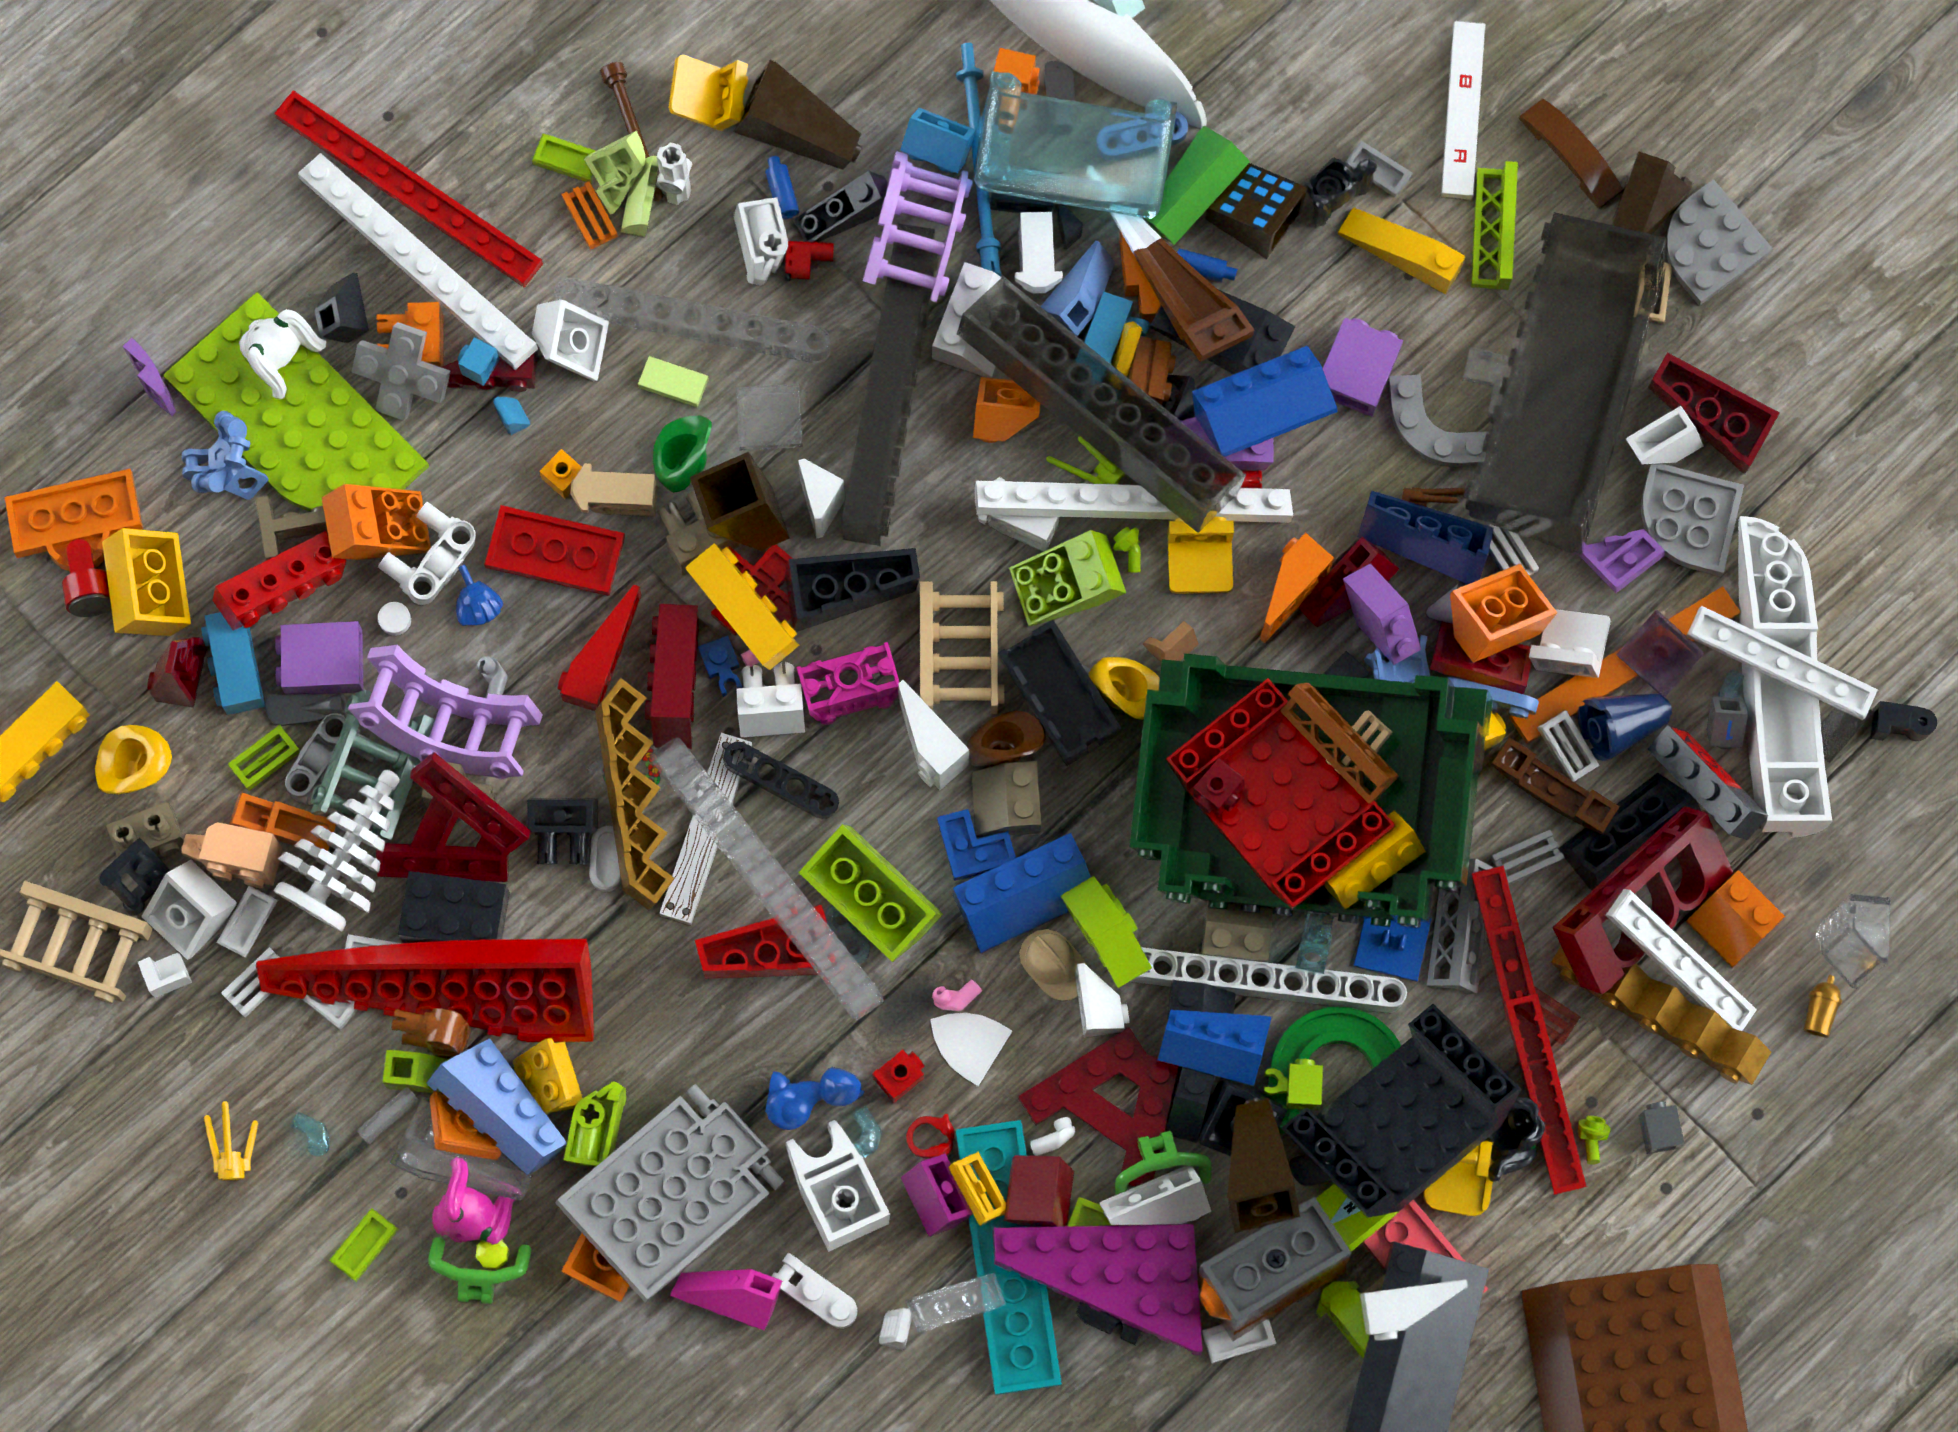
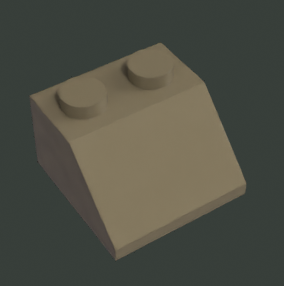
M1037 761L1003 763L972 772L976 837L991 836L1009 831V835L1040 833L1041 815Z
M1207 902L1201 955L1268 963L1272 930V908L1260 907V913L1240 911L1241 905L1228 904L1227 910L1209 908Z

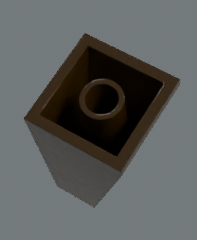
M771 59L757 76L745 104L743 117L734 131L745 137L842 170L849 162L855 163L862 148L861 145H858L861 136L859 131Z
M1269 1098L1262 1100L1251 1099L1242 1105L1236 1106L1227 1188V1200L1234 1233L1300 1217L1295 1183Z

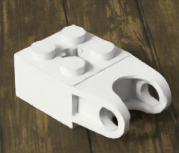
M835 1120L829 1122L827 1126L831 1136L832 1149L823 1157L815 1158L807 1155L796 1144L794 1139L786 1142L787 1152L801 1196L828 1252L888 1225L890 1213L862 1156L859 1155L843 1129ZM844 1199L846 1203L852 1202L849 1208L839 1207V1200Z

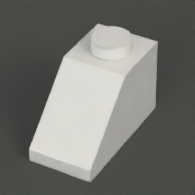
M1682 406L1626 438L1641 464L1676 463L1703 447L1696 427Z

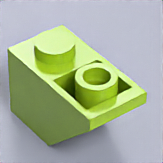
M386 1050L383 1084L387 1089L433 1093L434 1090L426 1083L438 1067L449 1059L420 1052Z

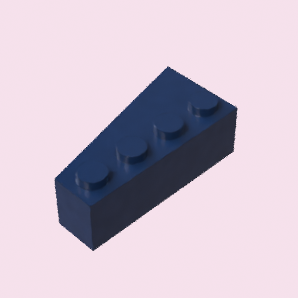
M1371 491L1357 537L1361 538L1363 536L1373 545L1380 546L1454 579L1470 584L1480 580L1489 553L1494 527Z

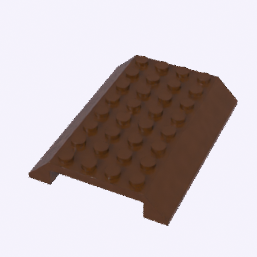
M1690 1264L1563 1281L1520 1291L1544 1432H1748L1718 1264Z

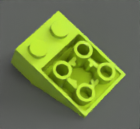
M1089 530L1009 567L1028 626L1030 627L1099 606L1126 594L1107 535L1093 530Z

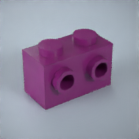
M946 1154L921 1161L900 1177L929 1237L954 1229L973 1215L948 1168L951 1164Z

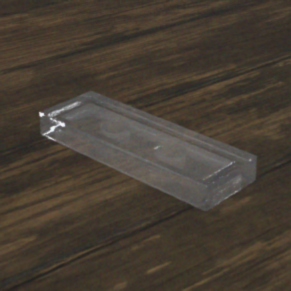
M995 1273L922 1294L906 1301L918 1333L994 1310L1006 1304Z

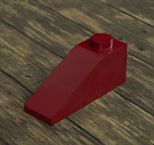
M1362 536L1298 608L1313 625L1319 627L1351 608L1343 578L1371 564L1388 582L1399 568L1383 551Z

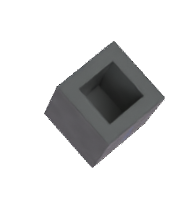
M1712 696L1706 728L1710 746H1716L1720 749L1742 748L1748 718L1744 698Z
M1665 1101L1646 1105L1647 1110L1638 1115L1646 1154L1679 1149L1685 1144L1676 1105L1666 1106Z

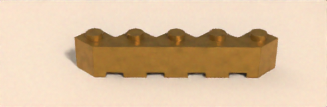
M620 678L595 710L622 889L642 906L650 910L675 878L649 859L667 835V832L642 814L661 787L635 768L654 742L628 722L647 697Z
M1560 946L1551 963L1560 971V978L1569 984L1580 986ZM1637 964L1622 968L1624 975L1603 995L1585 989L1598 997L1599 1001L1608 1008L1617 1009L1639 1022V1025L1644 1030L1662 1036L1680 1047L1682 1053L1693 1059L1698 1058L1719 1071L1723 1078L1734 1084L1741 1081L1753 1085L1772 1053L1756 1035L1731 1028L1716 1011L1691 1003L1675 986L1651 979Z

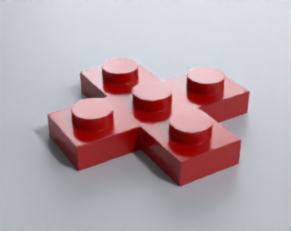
M774 545L753 566L729 546L728 548L739 560L735 564L741 573L747 571L758 584L755 591L761 598L766 595L778 609L774 614L779 621L782 622L786 619L790 623L792 619L788 595L780 587L786 581L785 571L788 560L793 558L778 545ZM715 607L711 611V616L736 636V631Z

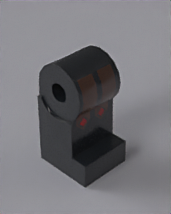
M1880 701L1873 708L1870 739L1883 741L1892 733L1905 735L1913 741H1922L1936 729L1937 718L1931 710L1926 708Z

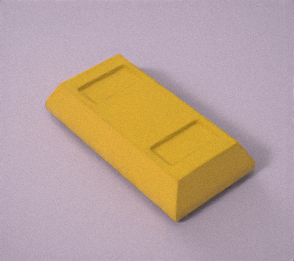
M1134 321L1124 324L1108 373V377L1120 388L1125 385L1142 332L1141 327Z

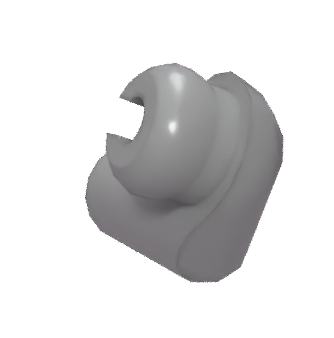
M488 656L480 658L477 663V669L489 683L485 698H487L488 693L503 695L508 678L507 673L495 658Z

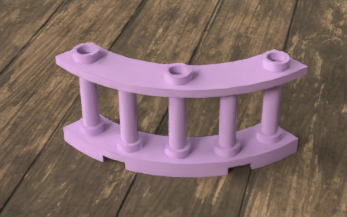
M896 151L888 178L886 197L884 198L878 220V225L883 226L881 238L874 236L863 281L875 285L877 277L883 279L886 276L932 289L930 300L937 302L938 295L945 296L949 278L944 277L955 232L961 233L966 214L960 213L964 197L968 198L973 180L968 179V171L964 170L961 172L960 179H955L913 167V163L907 162L908 154ZM907 189L953 202L952 214L904 200L905 197L899 195L900 191L906 192ZM900 213H905L949 226L945 243L898 230L896 225H892L894 214L900 215ZM893 242L941 255L936 277L887 264L888 260L882 259L886 243L893 244Z
M398 645L370 648L367 659L379 673L369 702L350 704L348 708L361 726L369 729L395 748L418 758L421 762L435 752L446 762L461 764L464 772L468 774L490 776L498 779L523 775L524 770L512 757L520 729L524 726L539 725L543 716L528 695L513 696L488 693L487 698L469 695L468 688L444 679L437 682L424 675L426 669L412 660ZM390 681L401 688L405 694L397 718L393 717L381 706ZM417 699L438 709L429 737L408 727ZM451 714L474 720L465 749L441 742ZM490 723L508 725L499 752L478 751L486 725Z

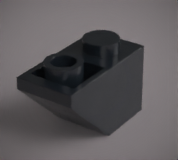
M351 273L334 283L314 309L320 338L349 343L369 331L358 274Z

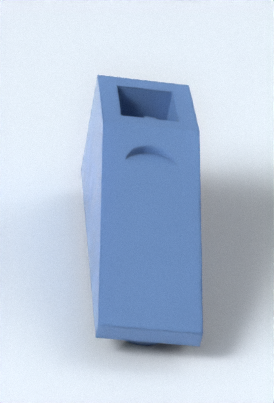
M1095 241L1038 309L1055 331L1077 336L1096 313L1115 261L1099 241Z

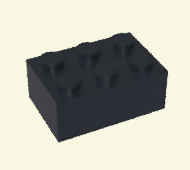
M409 871L398 936L402 943L502 939L510 891L507 885L502 883Z

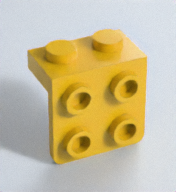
M686 55L676 57L669 100L670 113L719 131L739 123L744 114L743 97L748 84V77L746 76L748 64L737 60L723 68H719Z
M1216 516L1208 518L1207 521H1194L1191 517H1179L1175 521H1169L1167 532L1169 590L1172 593H1229L1232 591L1234 520L1226 521V518Z

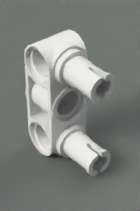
M428 502L423 505L416 517L438 532L440 539L430 548L419 567L410 568L389 552L378 565L379 569L399 582V587L403 589L402 591L418 605L431 603L442 588L453 578L458 571V567L462 565L464 559L472 550L476 535L474 527L470 523L461 521L453 516L449 518ZM457 531H464L469 535L470 540L463 545L457 544L453 541L452 535ZM425 581L431 585L432 590L426 595H419L414 591L413 587L417 582Z

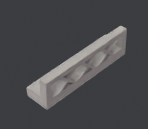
M1476 858L1469 859L1467 887L1458 886V892L1439 890L1427 986L1431 988H1455L1467 994L1478 993L1485 928L1471 873L1494 867ZM1457 898L1459 901L1458 911L1450 917L1448 905ZM1452 929L1455 933L1454 942L1446 949L1443 945L1444 937ZM1448 961L1451 965L1449 979H1439L1440 968Z

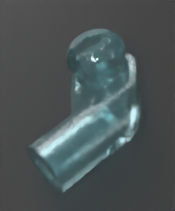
M865 1106L853 1114V1117L862 1129L860 1139L855 1143L854 1147L862 1157H867L869 1154L876 1152L882 1133L878 1123Z

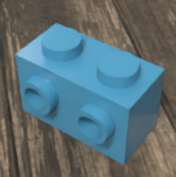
M918 108L910 117L900 151L907 153L914 160L935 164L938 169L944 172L958 173L967 161L976 130Z

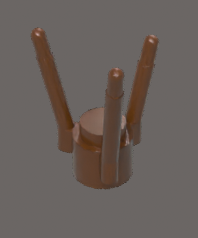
M1404 488L1402 500L1427 507V502L1457 504L1459 503L1457 497L1439 495L1475 494L1476 489Z

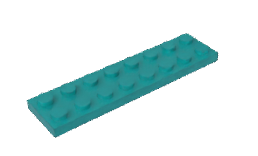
M1021 1120L956 1129L960 1160L979 1152L1005 1202H1007L1012 1157L1015 1155L1027 1156ZM970 1163V1166H971L972 1170L974 1171V1173H975V1175H976V1177H977V1179H978V1181H979L980 1179H979V1177H978V1175H977V1173H976L974 1167H973L972 1164ZM985 1192V1194H986L987 1198L989 1199V1201H990V1203H991L993 1209L995 1210V1207H994V1205H993V1203H992V1201H991L989 1195L987 1194V1192ZM971 1215L969 1217V1225L995 1396L1062 1386L1047 1286L1033 1279L1030 1281L1021 1277L1015 1271H1008L994 1264V1228H1021L1026 1226L1004 1221L1005 1215L998 1216L994 1220L987 1221L979 1226L974 1215Z

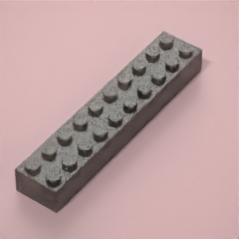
M897 224L898 230L935 240V229ZM894 242L890 265L934 277L935 271L938 270L940 255ZM887 277L842 516L843 540L881 546L882 536L888 537L891 508H888V506L894 507L897 490L895 488L896 478H893V476H900L902 448L899 447H905L908 431L906 428L907 418L904 417L910 418L913 388H916L918 359L922 357L924 329L926 330L928 325V308L932 289Z
M1004 276L962 314L957 330L958 336L1197 533L1238 494L1246 474Z

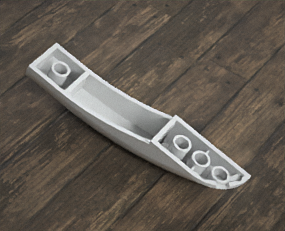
M990 0L1009 20L1037 44L1093 82L1158 114L1176 111L1186 118L1188 125L1200 129L1206 126L1207 121L1203 106L1200 101H1196V97L1191 90L1193 87L1187 78L1128 14L1121 17L1088 0Z
M1740 516L1738 522L1740 624L1817 660V617L1810 568L1803 550L1794 539L1790 541L1779 532V527L1758 518ZM1742 663L1743 694L1748 712L1746 732L1754 801L1768 815L1767 819L1761 824L1762 832H1790L1791 837H1803L1818 833L1827 828L1832 822L1824 763L1819 699Z

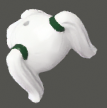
M287 309L280 312L275 318L253 321L249 325V330L242 336L239 342L240 351L249 361L252 369L271 387L273 397L279 400L285 397L286 384L277 370L284 367L297 352L299 345H303L314 352L321 351L326 347V341L316 335L300 314Z

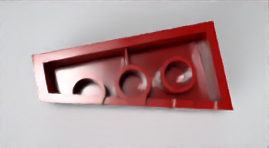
M822 905L695 940L705 979L840 974V966Z

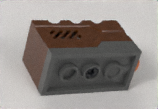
M1315 1197L1299 1206L1300 1217L1266 1225L1200 1265L1198 1288L1201 1291V1302L1210 1316L1219 1319L1232 1341L1250 1332L1263 1321L1280 1314L1293 1303L1300 1302L1321 1286H1326L1346 1274V1266L1350 1260L1351 1251Z

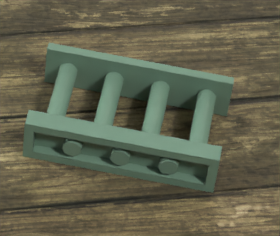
M363 690L355 693V695H351L345 706L347 717L321 786L318 785L312 794L311 803L314 805L311 813L314 815L324 814L327 812L328 807L354 818L356 817V814L342 805L347 800L333 795L339 778L342 777L361 786L369 785L373 788L378 783V778L345 765L350 748L354 747L392 763V767L395 768L394 773L400 779L395 790H392L388 796L395 801L393 812L382 808L379 812L380 815L390 821L388 832L374 825L370 827L372 828L371 832L377 835V837L388 841L393 837L413 782L410 778L411 770L420 763V760L401 750L394 751L356 735L359 722L348 708L350 704L368 702L371 692ZM426 715L414 717L413 720L409 721L408 727L429 737L435 719Z

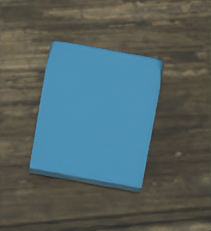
M508 397L494 398L495 410L508 434L513 435L530 426V421L517 399Z

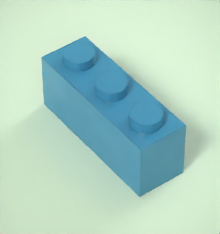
M221 612L205 615L206 626L201 627L205 646L210 645L212 657H207L211 676L216 675L218 687L213 688L217 707L222 706L227 715L265 707L250 627L244 628L242 626L233 631Z

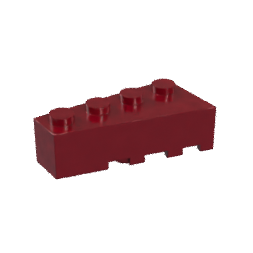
M659 604V615L652 618V635H657L656 644H650V663L655 664L654 672H648L647 691H652V700H646L645 720H651L654 748L692 749L691 722H694V692L692 690L696 691V664L694 662H697L698 605Z

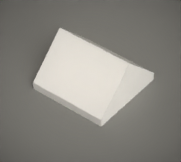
M806 459L798 460L800 482L817 539L823 537L845 501L844 480Z

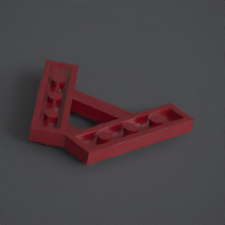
M433 752L415 766L410 774V778L433 797L410 844L385 843L383 852L376 849V859L381 862L377 877L408 878V872L413 871L480 881L508 882V854L529 839L530 830ZM458 817L481 835L476 847L445 846Z
M1129 1027L1019 1095L1018 1099L1035 1126L1062 1109H1067L1126 1151L1121 1170L1123 1172L1143 1160L1138 1146V1138L1145 1136L1153 1138L1160 1136V1133L1164 1132L1178 1065L1160 1061L1156 1056L1147 1055ZM1118 1074L1125 1076L1140 1087L1133 1118L1093 1090ZM1155 1150L1153 1153L1158 1154L1160 1150ZM1155 1171L1147 1172L1128 1183V1187L1134 1188L1153 1180Z

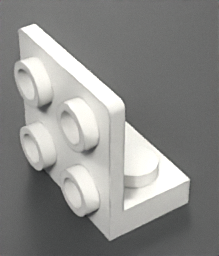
M1555 609L1557 614L1544 629L1540 646L1531 645L1529 658L1535 669L1599 678L1611 623L1610 617Z

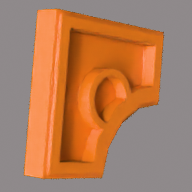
M433 1091L429 1100L435 1150L498 1160L502 1152L496 1147L497 1142L490 1135L484 1132L481 1134L473 1126L475 1122L461 1109L456 1111L447 1103L449 1098L442 1092Z

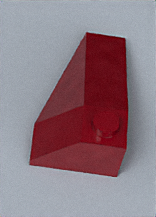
M191 637L170 642L158 660L155 672H150L147 689L156 702L194 708L207 646H205L202 638Z

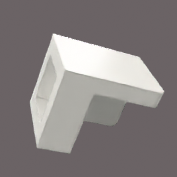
M175 953L156 962L151 957L138 962L147 988L155 998L192 983L180 953Z

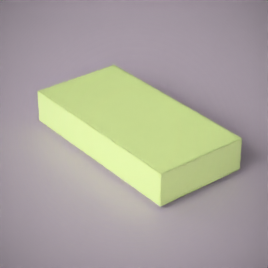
M649 356L638 382V388L698 408L709 378L707 375Z

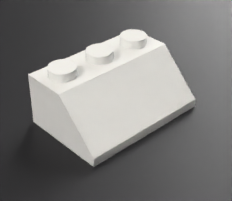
M964 262L932 345V359L983 377L992 378L1023 293L995 272Z

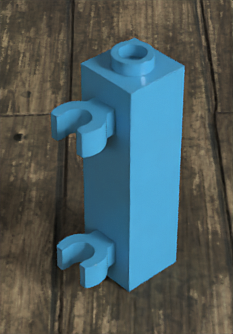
M1103 292L1065 390L1064 403H1067L1071 409L1078 412H1086L1087 410L1094 413L1099 399L1112 406L1119 407L1124 389L1115 385H1107L1105 381L1124 324L1131 321L1136 322L1142 329L1140 336L1146 337L1150 323L1141 318L1130 317L1133 301Z

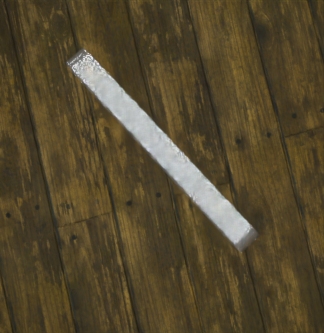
M676 736L651 753L650 758L660 774L855 1021H858L882 1004L884 999L875 984L682 740Z

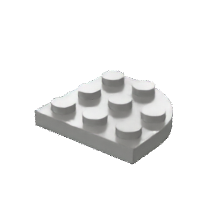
M1713 179L1688 197L1678 207L1667 229L1665 251L1667 261L1671 264L1673 275L1700 306L1770 255L1773 248Z
M1661 463L1650 464L1641 499V517L1644 528L1665 550V556L1668 559L1690 569L1722 576L1744 485Z

